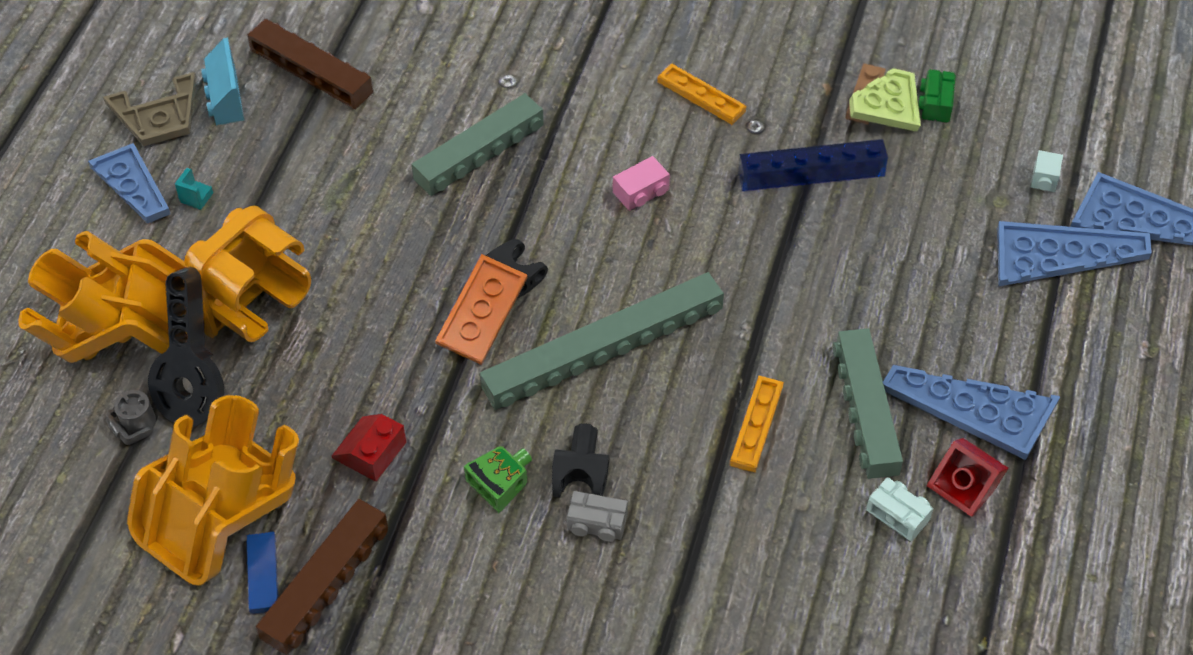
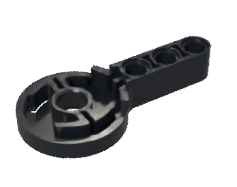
M186 267L169 274L166 278L169 348L166 352L159 355L151 365L148 375V388L154 405L166 419L175 423L177 419L188 415L193 419V426H197L208 420L212 402L224 396V382L218 367L211 359L213 354L204 347L205 334L201 275L195 268ZM183 378L190 381L193 393L186 391L183 386Z

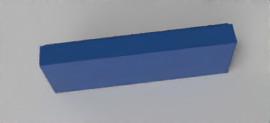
M275 532L247 535L250 614L267 612L278 599Z

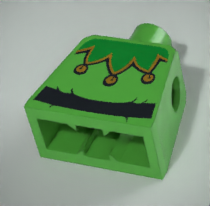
M497 447L464 466L465 480L500 513L526 485L527 471L524 467L532 461V458L523 448L512 456L504 447Z

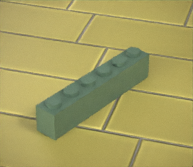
M524 93L413 162V179L430 196L443 191L451 183L463 178L475 168L482 166L492 157L501 154L511 145L520 142L530 133L539 130L544 125L543 109Z
M870 329L838 331L837 342H833V353L835 358L839 357L838 374L839 378L844 379L845 382L843 395L845 401L850 403L848 414L850 423H854L856 428L854 430L855 445L860 446L861 449L859 454L860 467L866 470L867 479L899 476L903 460Z

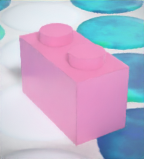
M651 156L613 176V193L630 211L666 193L669 190L670 174L654 156Z

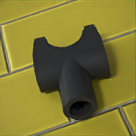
M513 239L490 251L486 256L527 274L528 278L517 297L520 298L535 288L545 278L548 268L543 262L529 265L516 263L517 258L524 252L525 245L519 239Z
M581 423L574 427L571 451L555 449L552 464L553 497L560 498L565 487L574 481L586 483L590 486L592 494L603 496L607 484L609 455L595 453L598 430L593 425Z

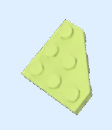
M892 68L883 77H878L867 84L861 91L858 90L853 93L849 99L851 118L916 132L921 126L915 74L912 72Z

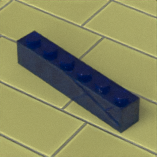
M883 139L745 153L739 156L738 175L742 191L883 177L886 173L888 154Z

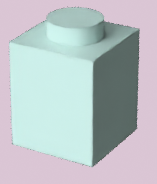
M1038 151L1031 188L1055 192L1060 177L1063 155Z

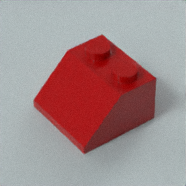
M383 414L362 416L332 454V459L377 482L407 443L404 425Z
M961 438L953 441L926 486L972 517L995 491L1009 468L966 439Z

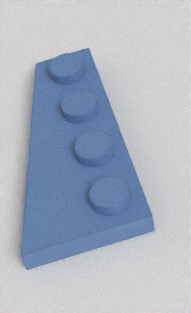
M134 143L88 161L90 167L147 224L170 215V210Z

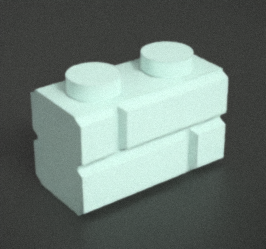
M886 478L869 497L866 510L909 541H913L929 522L933 508L930 507V503L921 496L916 497L910 493L902 482H894L890 478Z

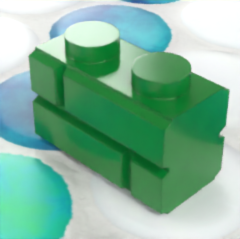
M929 69L926 78L921 79L920 92H924V96L920 95L918 107L922 110L923 120H937V122L945 123L950 121L954 101L955 72H941L940 70Z

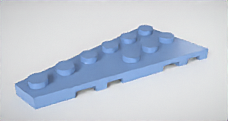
M1100 172L1097 173L1070 226L1150 233V240L1193 245L1192 208Z
M999 221L997 226L998 287L1147 260L1152 253L1150 233Z
M897 365L892 366L883 380L885 392L1024 460L1027 459L1060 399V396L1056 395L1045 397L1036 395L1035 391L1026 390L1025 393L1010 390L1008 386L967 379L966 382L955 380L950 375L943 374L942 377L928 375L923 370Z

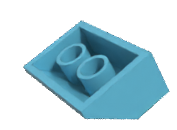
M223 38L204 58L205 68L201 69L204 83L208 82V85L204 86L206 99L211 100V102L207 103L209 117L214 116L216 125L244 120L237 74L228 38Z

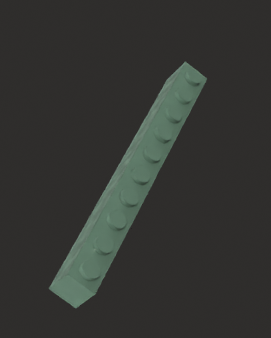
M707 272L480 372L481 388L495 410L501 407H508L521 398L533 396L539 390L548 386H555L573 375H580L586 369L595 365H602L607 360L618 355H624L640 345L649 344L653 339L662 335H669L682 326L691 325L700 318L716 314L720 309H723L724 293L710 273Z

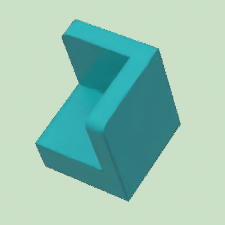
M186 168L175 183L180 203L202 210L214 193L212 186L195 181L192 169Z

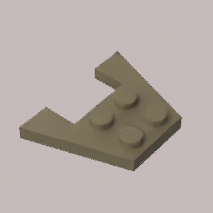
M195 72L174 77L172 80L177 94L132 107L126 91L107 95L103 98L105 104L143 146L190 134L196 87Z

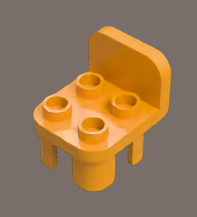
M249 206L245 209L236 208L231 211L224 220L221 229L207 241L200 240L195 242L185 255V266L195 268L201 275L204 333L210 338H214L218 331L226 325L248 342L257 341L268 332L269 328L266 321L246 308L249 303L264 291L287 308H294L305 298L310 289L311 276L308 270L283 253L286 249H289L300 256L305 251L303 243L275 225L273 217L258 206Z
M83 231L76 235L75 244L86 250L87 254L96 260L97 263L85 267L58 249H50L36 260L29 273L28 283L38 292L60 304L57 323L52 322L30 308H26L20 312L18 324L21 329L52 346V351L55 355L69 363H74L81 359L90 360L100 350L116 342L125 343L132 337L161 354L168 350L169 330L166 278L169 274L186 268L182 259L149 239L139 240L118 251L91 232Z
M227 395L214 400L210 406L205 435L194 441L190 440L193 419L188 415L177 419L173 426L169 453L144 466L134 478L127 517L131 536L142 549L193 585H202L220 573L228 536L284 504L291 498L296 477L292 468L299 442L297 433L287 425L277 428L272 453H269L253 441L259 408L255 403L241 396Z

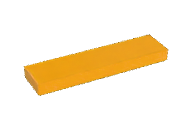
M672 63L657 77V82L731 125L746 112V105Z
M758 376L730 460V466L756 473L784 382Z

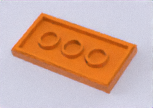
M481 254L435 343L482 365L528 278L527 274Z

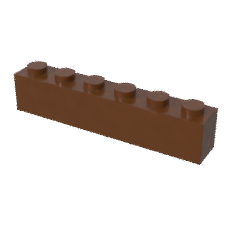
M265 18L247 34L252 52L355 110L373 94L372 80L366 72L357 70L348 62H343L334 57L330 52H325L316 47L312 42L305 41L296 33H291L282 28L278 23H273Z
M358 498L255 626L260 640L285 655H288L292 649H296L301 644L305 632L310 626L313 627L317 624L324 608L335 601L342 585L352 579L357 566L361 561L364 562L368 559L372 547L387 534L388 523L385 513Z

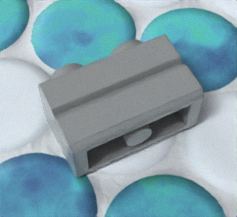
M573 491L567 514V530L578 536L596 535L604 541L622 540L628 514V501Z

